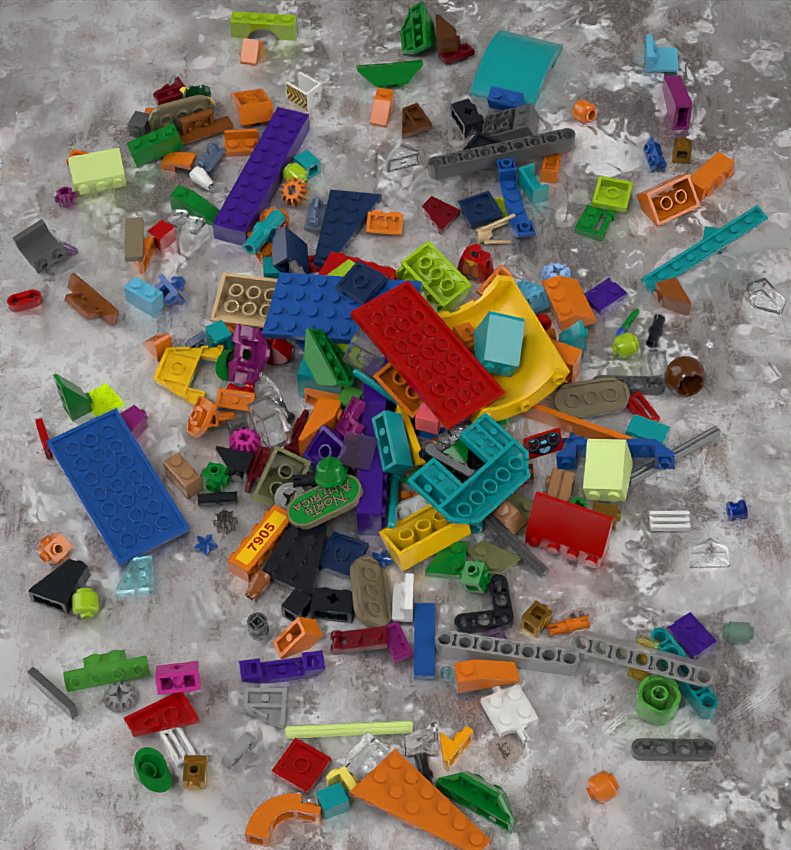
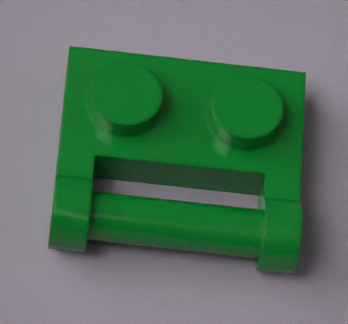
M587 205L574 228V233L596 241H603L611 221H614L616 218V213L612 210L605 211ZM600 219H604V222L602 223L600 229L594 231Z

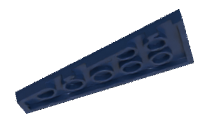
M330 189L313 261L314 266L322 268L331 251L341 253L345 247L347 248L351 238L355 237L366 222L368 212H372L375 209V205L382 200V194Z

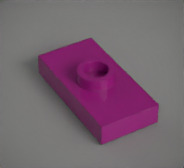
M396 621L386 625L389 630L387 649L394 664L414 657L399 622Z

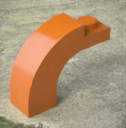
M289 793L275 796L261 804L252 814L245 831L246 843L268 848L271 835L280 823L296 819L320 824L322 809L315 803H303L302 794Z

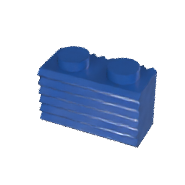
M491 86L487 102L489 108L504 111L524 105L525 99L522 92H513V90L510 91L509 89Z

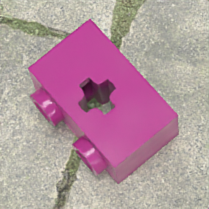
M198 661L156 666L155 677L158 695L200 690L201 679Z

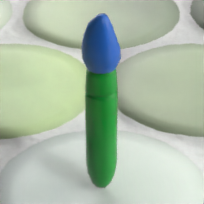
M639 309L631 312L617 330L616 336L625 333L639 315Z

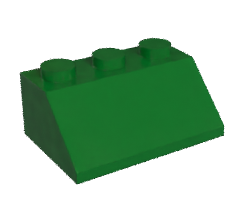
M174 123L127 142L137 167L184 148Z

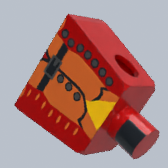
M479 244L467 246L460 257L457 270L466 279L483 284L494 271L492 256L489 252L481 250Z

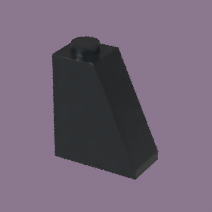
M68 559L29 589L28 593L31 602L68 615L72 608V595L76 593L77 589L84 588L90 577L88 565L80 560Z

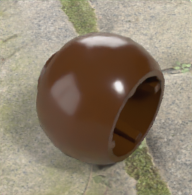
M682 356L668 364L664 380L667 388L673 394L679 397H690L697 394L703 388L706 382V372L703 365L697 359Z

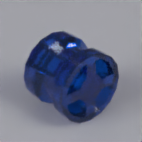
M743 499L738 500L736 503L732 501L726 503V512L730 521H735L737 518L747 519L748 510Z

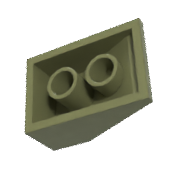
M277 445L274 446L251 499L272 508L275 504L276 490L285 483H293L292 475L306 474L312 462ZM295 491L290 495H285L283 493L285 498H287L285 505L289 504L294 499L293 496Z

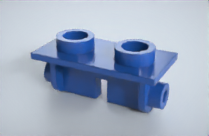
M650 137L643 148L651 173L655 169L665 170L667 165L664 157H662L661 146L659 143L654 142L653 137Z

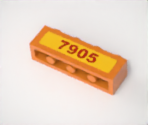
M274 504L270 510L268 509L259 524H255L249 536L241 541L240 547L230 554L228 558L229 572L248 583L250 582L252 574L260 570L266 563L291 522L287 517V510Z

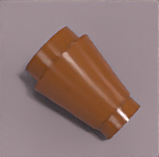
M257 570L256 573H253L245 597L255 601L270 585L271 576L262 570Z

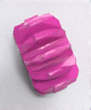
M248 426L246 429L239 427V431L233 430L232 436H229V448L254 453L255 455L258 447L261 446V437L255 429L250 430Z

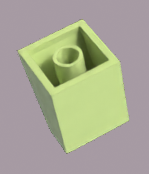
M587 440L583 484L587 500L626 501L633 468V461L626 440Z

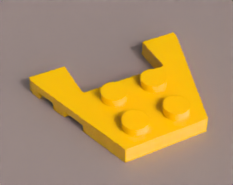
M218 345V347L211 348L208 346H201V348H190V346L167 347L153 377L154 382L194 406L199 395L205 398L207 396L205 391L190 388L201 359L216 362L218 356L225 350V346Z

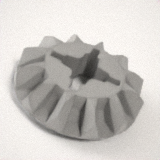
M291 482L285 483L276 490L275 504L287 510L289 504L285 505L287 498H285L283 493L290 495L295 491L293 496L295 498L305 491L302 487L293 488V483Z
M119 680L115 684L110 683L109 687L104 690V704L113 712H125L131 709L137 701V691L134 685L129 684L128 681L121 682ZM120 690L123 694L121 702H119V699L117 698L118 692Z

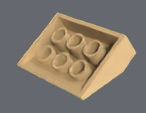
M223 272L210 322H217L222 319L225 324H241L243 326L263 329L278 279Z

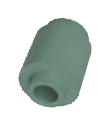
M732 621L724 623L723 640L746 644L749 643V640H753L754 627H750V623Z

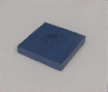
M489 191L457 201V206L471 229L503 218L502 211Z
M357 261L337 283L335 289L364 305L372 299L388 278L381 272Z
M333 531L324 547L319 568L351 579V564L359 557L365 556L370 546L367 542Z

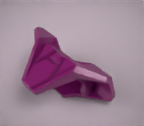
M236 324L231 341L235 342L234 357L232 361L228 362L229 382L239 384L255 383L265 369L267 360L270 357V348L260 328ZM244 349L249 350L251 353L249 360L243 359Z

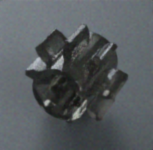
M223 509L218 514L215 513L216 520H213V527H217V533L228 535V533L236 531L235 524H238L237 517H234L233 511L229 512Z

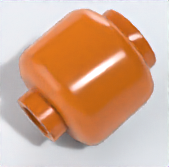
M581 99L573 105L572 116L575 120L588 124L596 118L597 109L593 103Z
M601 771L588 779L589 787L586 790L591 800L596 799L598 803L603 804L615 798L620 787L612 772Z

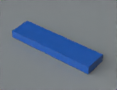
M414 603V679H435V603Z

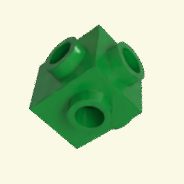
M209 462L207 467L203 468L200 475L203 489L215 493V491L224 492L230 482L228 467L220 463Z
M474 560V562L466 561L464 568L461 570L460 584L467 592L485 594L487 585L491 581V571L486 563L481 560Z

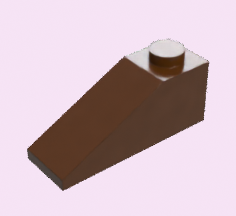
M439 14L435 15L439 54L458 52V45H461L460 35L456 34V29Z

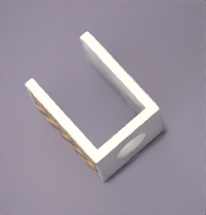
M300 71L298 73L299 88L289 82L285 83L286 98L309 111L322 100V84Z

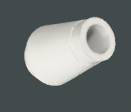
M197 166L190 172L189 176L194 183L208 191L214 187L215 183L203 168Z

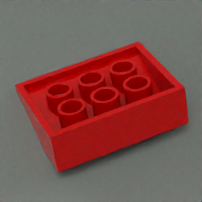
M536 491L526 529L525 543L531 547L546 550L551 554L566 557L571 561L586 564L588 567L601 569L609 550L614 517Z

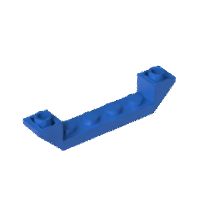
M514 159L496 160L498 182L507 216L515 214V217L509 220L513 237L534 236V226L532 220L527 218L516 181L517 169Z
M576 439L557 452V469H577V458H586L588 439ZM621 439L627 441L632 458H655V469H675V453L656 439Z

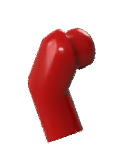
M247 382L245 387L240 388L229 383L226 389L254 393L255 385L252 382Z

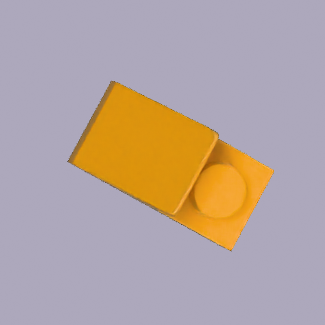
M467 725L462 731L459 730L454 735L453 740L443 733H439L443 767L446 771L451 768L473 740V729Z

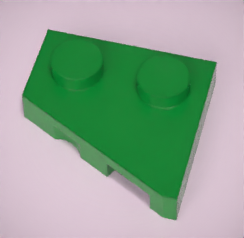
M457 541L439 551L425 569V576L461 580L460 574L466 563L468 542Z

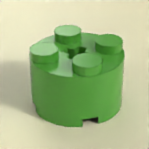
M661 675L644 678L638 687L636 697L637 714L645 721L658 726H664L676 716L681 700V693L677 682L672 678Z

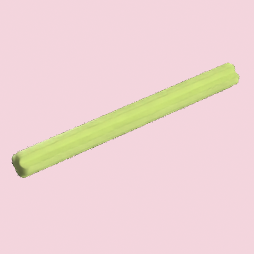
M411 720L293 725L285 727V737L287 739L295 737L315 738L405 734L413 732Z

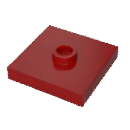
M295 737L271 770V774L304 794L309 795L332 762V758Z

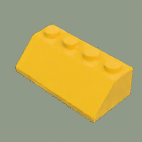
M430 504L396 522L394 529L387 527L379 531V535L390 556L402 572L471 534L469 524L449 523Z

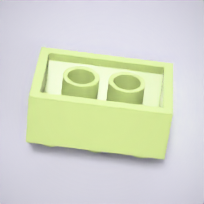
M119 148L68 157L76 196L127 186Z

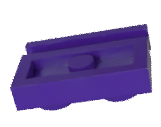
M607 278L584 295L590 307L601 315L625 299L627 292L617 283H613L611 278Z
M691 612L676 620L671 626H667L666 629L688 656L694 660L697 656H701L717 644V640Z

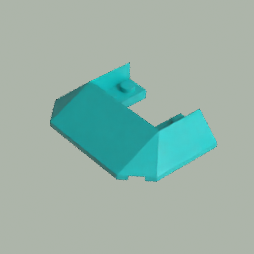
M486 412L458 437L485 463L466 482L462 484L434 457L406 481L449 523L479 525L530 478V469L528 467L529 452Z

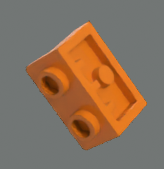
M258 129L225 130V157L250 156L259 141Z
M381 210L368 212L366 234L402 236L403 214L397 211L383 213Z

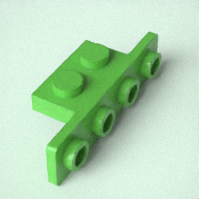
M125 649L112 650L104 654H91L83 658L84 668L63 672L67 692L115 683L118 680L125 681L150 675L147 656L126 659Z

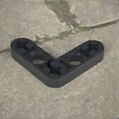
M495 574L491 577L489 592L493 610L458 614L454 619V629L456 632L474 634L507 630L512 627L514 615L508 582L505 576ZM495 582H499V584L501 585V590L499 592H497V585L495 584ZM503 598L507 603L505 605H498L495 601ZM493 617H495L496 624H493ZM501 617H505L507 622H503ZM486 618L489 620V624L481 625L478 623V620ZM472 620H475V626H472ZM461 621H465V627L462 626Z

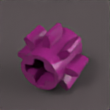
M61 187L58 191L56 190L55 202L59 203L60 207L69 208L76 204V192H72L71 187Z

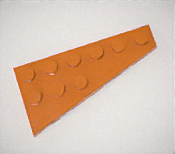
M396 749L384 758L348 794L353 798L357 797L367 802L366 804L373 808L377 807L387 812V815L417 830L421 829L429 833L435 839L439 838L449 843L451 847L457 850H484L491 842L471 820Z

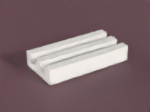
M649 511L650 531H690L689 511Z
M181 727L159 731V736L178 769L184 764V755L186 753L172 730L176 729L189 751V755H197ZM166 733L169 734L174 745L176 746L177 750L182 756L181 759L178 758L173 747L171 746L170 742L165 736Z

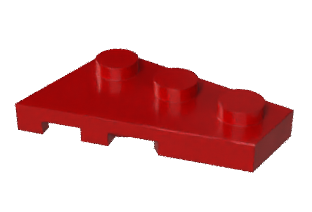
M183 692L173 693L124 717L125 724L133 737L200 723L198 715Z

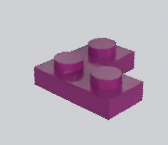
M352 396L335 430L348 440L356 443L362 436L363 428L365 427L357 420L363 414L366 403Z

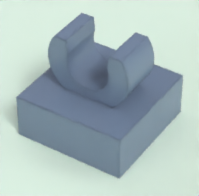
M201 331L184 345L186 347L190 346V348H198L199 345L208 346L207 342L204 341L206 338L205 332Z

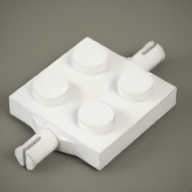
M517 684L507 689H501L500 686L491 687L494 693L481 698L480 703L498 735L502 737L507 734L517 733L522 743L528 742L530 737L525 729L537 723L539 718L520 685Z

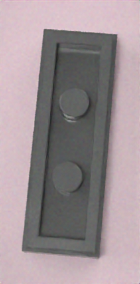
M32 667L27 671L30 682L72 720L78 715L75 703L36 668Z

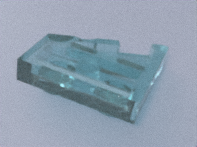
M152 555L134 557L130 560L115 590L116 598L155 594Z

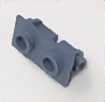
M216 140L211 141L206 151L197 159V166L203 168L206 172H210L226 151V148H220L219 142Z
M319 196L315 197L309 205L304 226L305 230L321 231L327 204H323L322 198Z

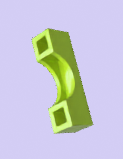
M232 11L230 20L231 37L248 38L252 31L266 29L273 32L279 40L295 41L297 33L296 15Z

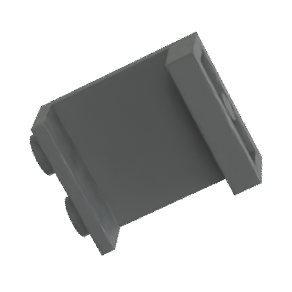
M43 219L12 237L17 249L38 274L68 255L62 242L58 243Z

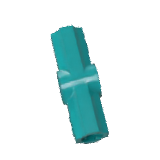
M275 209L270 212L263 222L258 221L255 224L253 233L243 243V248L248 254H257L266 242H271V233L275 232L286 220L285 215L280 210Z

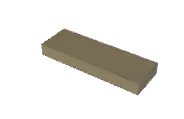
M143 217L125 218V262L143 261Z

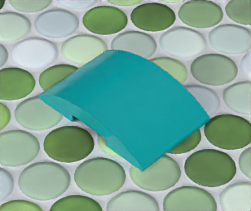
M500 30L495 34L482 57L470 95L487 99L491 86L500 87V89H509L510 91L513 90V92H522L525 104L532 103L535 107L542 93L543 84L551 68H554L563 45Z

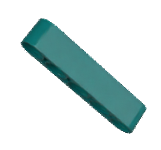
M658 627L652 630L649 640L650 648L687 657L666 629ZM661 659V666L668 668V662ZM681 665L682 672L689 674L688 667ZM675 680L679 690L700 718L711 719L714 717L718 706V698L709 686L700 687Z

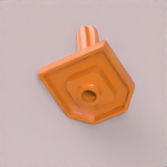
M199 395L187 421V432L199 438L206 432L208 427H219V424L226 423V419H235L234 412H216L215 410L218 405Z

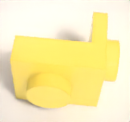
M345 766L333 769L326 776L327 787L341 782L344 789L347 788L349 792L359 783L357 777L354 774L351 775Z

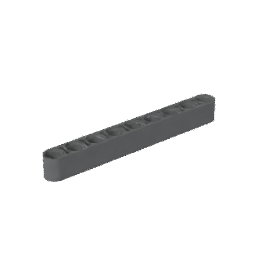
M564 128L434 156L428 160V176L431 179L438 180L497 167L496 160L513 158L516 163L571 151L575 147L576 133L571 128Z

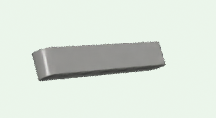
M441 630L435 636V651L442 657L468 661L474 659L515 662L516 667L520 669L572 676L578 670L579 655L572 649L449 630Z
M584 630L572 639V647L578 653L700 687L709 686L718 676L717 669L709 663L592 631ZM580 637L586 639L587 646L581 644ZM600 643H604L607 646V652L600 648ZM620 648L627 651V657L620 654ZM640 654L647 656V663L640 659ZM661 659L668 662V668L661 666ZM681 665L688 667L689 674L682 672ZM701 672H708L710 680L704 679Z

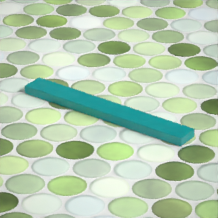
M758 205L754 206L641 278V282L653 294L657 282L674 277L678 278L768 221L767 215Z

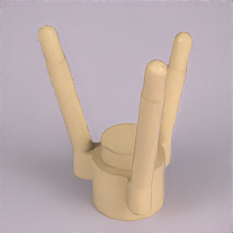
M515 214L476 229L478 242H484V245L511 244V240H490V238H493L492 230L507 225V220L514 218Z

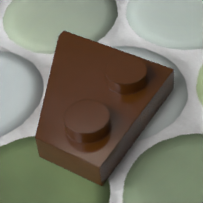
M418 103L402 108V139L432 129L431 121Z

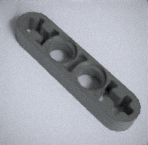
M598 375L593 378H618L628 386L630 395L639 391L642 395H661L665 390L666 384L665 380L658 376ZM640 383L643 385V387L636 388L633 386V384Z
M639 738L633 741L630 752L632 757L639 761L706 762L714 758L716 745L709 739ZM661 745L665 746L668 749V753L660 754L656 748ZM638 746H642L643 753H639ZM680 746H687L690 749V753L682 754L678 748ZM694 746H696V754H694ZM703 747H707V750H709L708 754L702 750Z

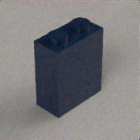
M286 226L271 233L273 266L281 273L309 274L307 244Z

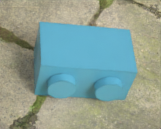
M135 276L124 286L126 302L154 318L165 308L163 292Z

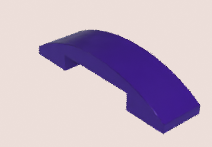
M322 650L304 652L302 657L267 662H260V658L239 661L241 682L247 683L288 682L325 671Z

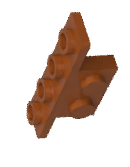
M210 108L179 119L181 131L178 134L184 146L220 134L225 130H231L234 126L228 116L214 120L213 112Z
M71 273L67 288L73 293L66 294L64 301L86 320L102 317L108 324L115 326L119 311L77 274Z

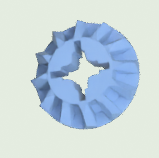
M550 262L542 270V278L544 280L557 276L556 273H553L554 271L561 276L571 277L570 268L566 267L565 264H559V262L556 264Z

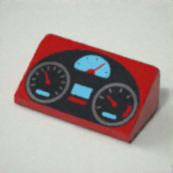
M554 428L523 438V447L529 452V460L563 449L560 428Z

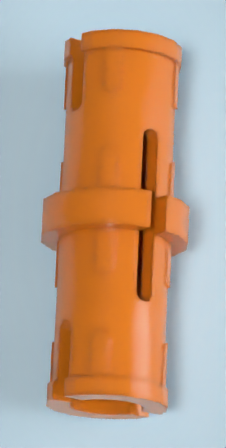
M587 615L573 619L568 617L564 618V621L547 624V632L550 631L548 635L552 637L563 633L572 634L573 631L590 628V621H587L589 618Z

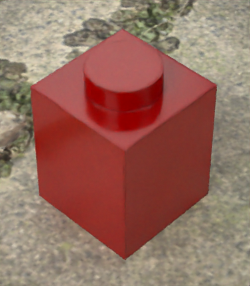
M163 219L147 231L148 237H154L155 247L161 252L177 240L175 227Z

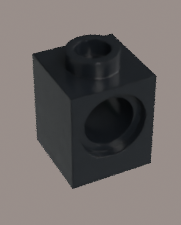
M295 588L281 605L282 616L291 622L297 617L306 618L311 612V595L306 591H300Z

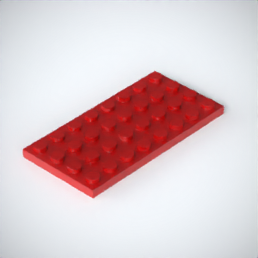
M409 280L351 312V318L447 430L452 429L505 395L506 392Z

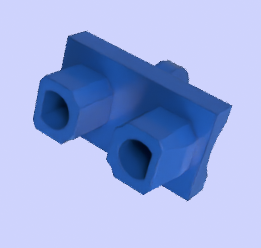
M161 273L158 276L161 281L154 287L162 291L163 295L170 290L164 296V300L170 307L178 301L181 305L184 304L186 301L178 291L185 290V279L180 276H173L170 283Z

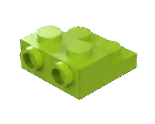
M599 176L592 200V207L626 213L632 194L633 182Z

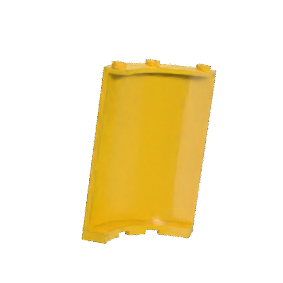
M497 275L492 283L482 292L483 296L478 300L474 301L472 299L460 306L458 311L449 313V311L437 313L451 330L453 326L470 322L473 328L476 329L489 311L524 318L525 320L518 369L511 377L492 374L494 380L506 392L505 395L471 416L470 420L472 423L485 412L494 421H500L528 411L562 384L570 373L512 276Z

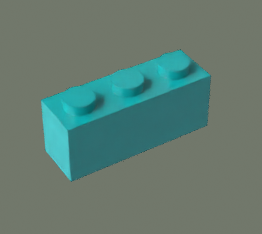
M384 410L373 417L372 422L383 472L401 475L414 467L402 414Z

